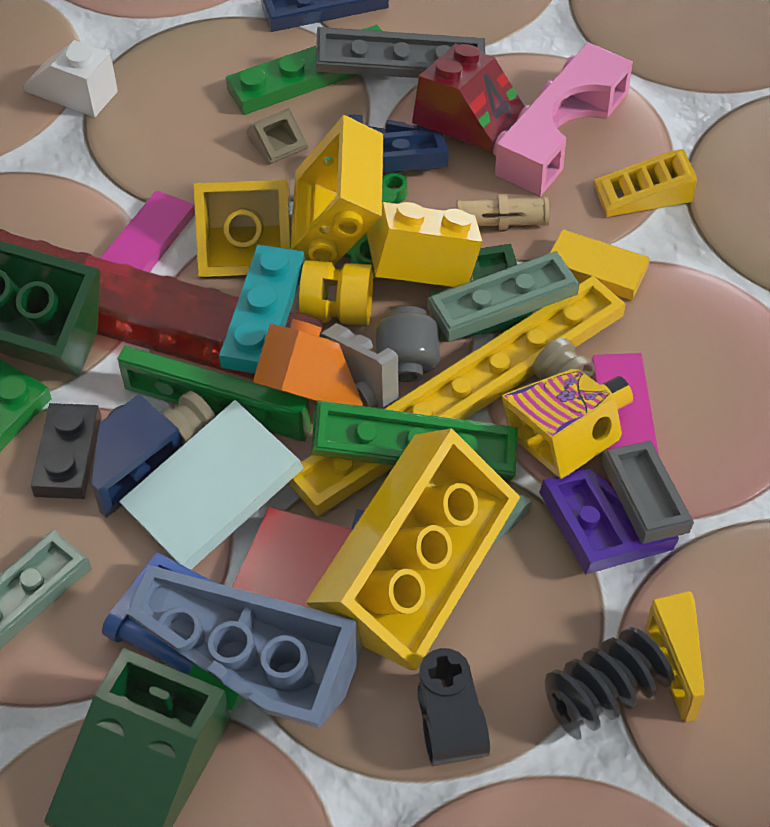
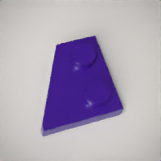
M590 468L572 472L562 479L556 476L544 479L539 493L585 575L672 551L679 540V537L675 536L641 544L616 492L610 487L609 482Z

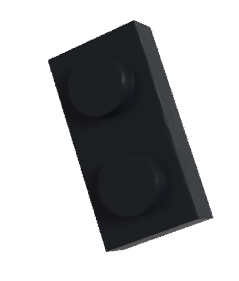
M49 403L31 481L34 497L85 499L99 423L101 421L98 405Z

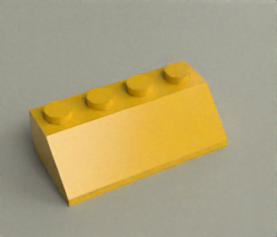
M452 428L415 434L305 603L312 609L356 620L363 647L409 670H417L520 499V496Z

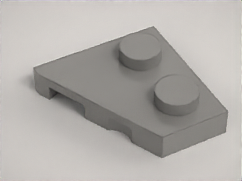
M337 323L321 333L322 338L339 343L363 403L362 406L385 409L399 400L398 355L393 350L386 348L379 354H376L369 350L373 347L371 339L360 334L355 335L348 328Z

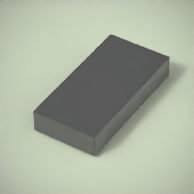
M651 440L603 451L600 462L641 544L690 533L694 521Z

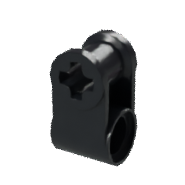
M439 648L431 651L423 658L420 665V683L417 689L423 719L424 739L431 765L438 766L489 756L490 739L483 709L478 702L467 659L460 652L450 648ZM441 680H444L447 687H443Z

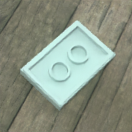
M234 400L119 502L177 563L191 570L303 470L304 467L290 450Z

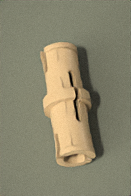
M497 194V199H457L456 209L470 215H475L478 226H498V230H508L509 225H549L550 207L548 196L508 198L507 194Z

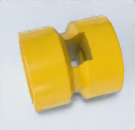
M305 260L300 281V320L303 322L328 323L332 317H338L341 325L368 326L373 298V265L345 263L340 270L335 268L333 262ZM329 285H337L336 301L328 300Z

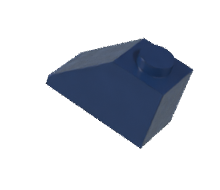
M140 394L125 405H120L113 409L107 418L99 423L91 484L99 511L106 518L122 506L119 502L182 447L179 429Z

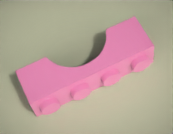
M589 42L586 43L576 56L571 55L565 62L560 74L554 80L546 82L540 96L531 106L526 105L522 109L517 122L508 131H503L498 136L493 148V154L496 156L495 176L541 197L563 171L566 137L557 128L570 120L581 117L608 118L629 92L633 61Z

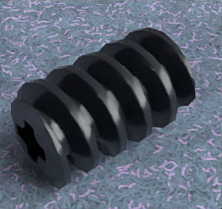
M629 627L620 632L618 639L611 637L602 642L600 649L592 648L583 654L582 660L575 658L565 663L563 671L556 669L546 674L544 682L547 699L556 720L571 737L580 740L582 738L578 721L582 720L590 730L596 731L601 727L597 710L600 709L606 717L614 720L619 717L617 698L624 706L633 709L638 706V698L634 688H637L646 698H652L656 695L657 691L653 677L666 688L674 685L675 677L671 665L659 646L640 629Z

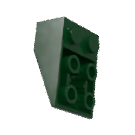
M123 648L93 697L45 817V824L50 827H173L231 722L225 690Z

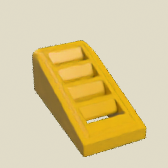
M679 149L663 153L594 179L593 186L606 217L693 202L697 177L685 150ZM634 186H639L641 190L636 192ZM622 189L624 197L618 198L615 190Z
M687 591L653 599L645 626L648 636L659 646L672 667L675 683L669 689L680 717L684 719L685 723L696 720L705 692L695 600L692 592Z

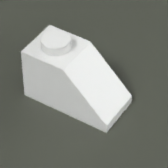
M76 40L48 58L23 85L24 91L94 118L118 92L111 53Z

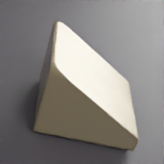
M290 108L250 124L246 132L250 141L269 165L309 147Z

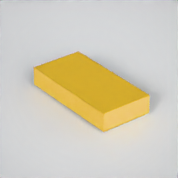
M564 229L561 231L550 252H558L579 283L594 276L615 295L629 300H633L648 270L650 257Z

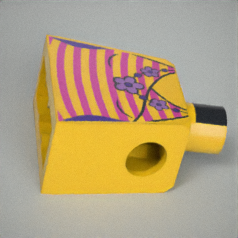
M570 369L502 395V401L508 426L518 427L517 442L562 479L619 441L622 431L618 410L633 402V393L627 381L621 376H616L599 385L581 370Z

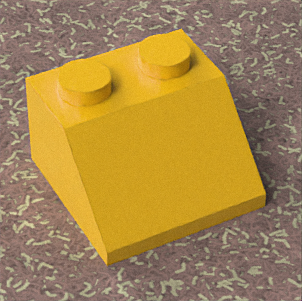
M290 179L193 183L198 277L247 275L257 245L284 249L291 248Z
M383 202L382 216L366 232L375 277L458 287L470 282L483 242L475 215H470L458 209L442 211L422 208L410 202L400 204Z

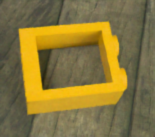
M343 115L295 170L291 250L304 251L305 259L333 262L335 265L382 216V133ZM325 157H331L333 159L326 160Z

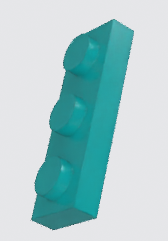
M257 245L219 354L221 368L256 373L269 325L286 326L301 279L305 261L304 251Z

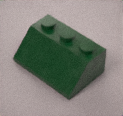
M0 240V353L79 377L97 335L100 270Z

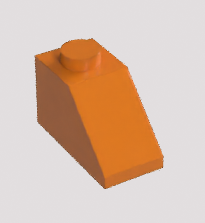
M292 319L290 328L274 324L269 325L254 376V383L314 401L363 405L339 343L319 337L321 327Z

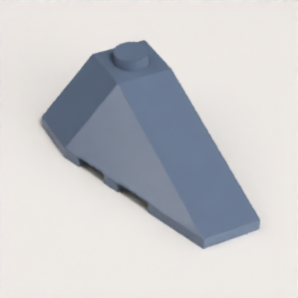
M148 565L127 612L131 620L264 713L319 729L345 699L363 650L356 620Z

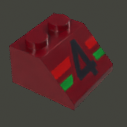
M455 44L419 75L412 123L492 151L500 133L508 131L517 122L519 114L525 106L495 57L481 53L477 47L472 45Z

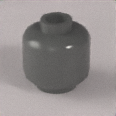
M401 306L392 309L378 323L376 329V354L389 348L398 355V381L415 382L421 380L423 374L433 370L440 360V332L436 320L419 307Z

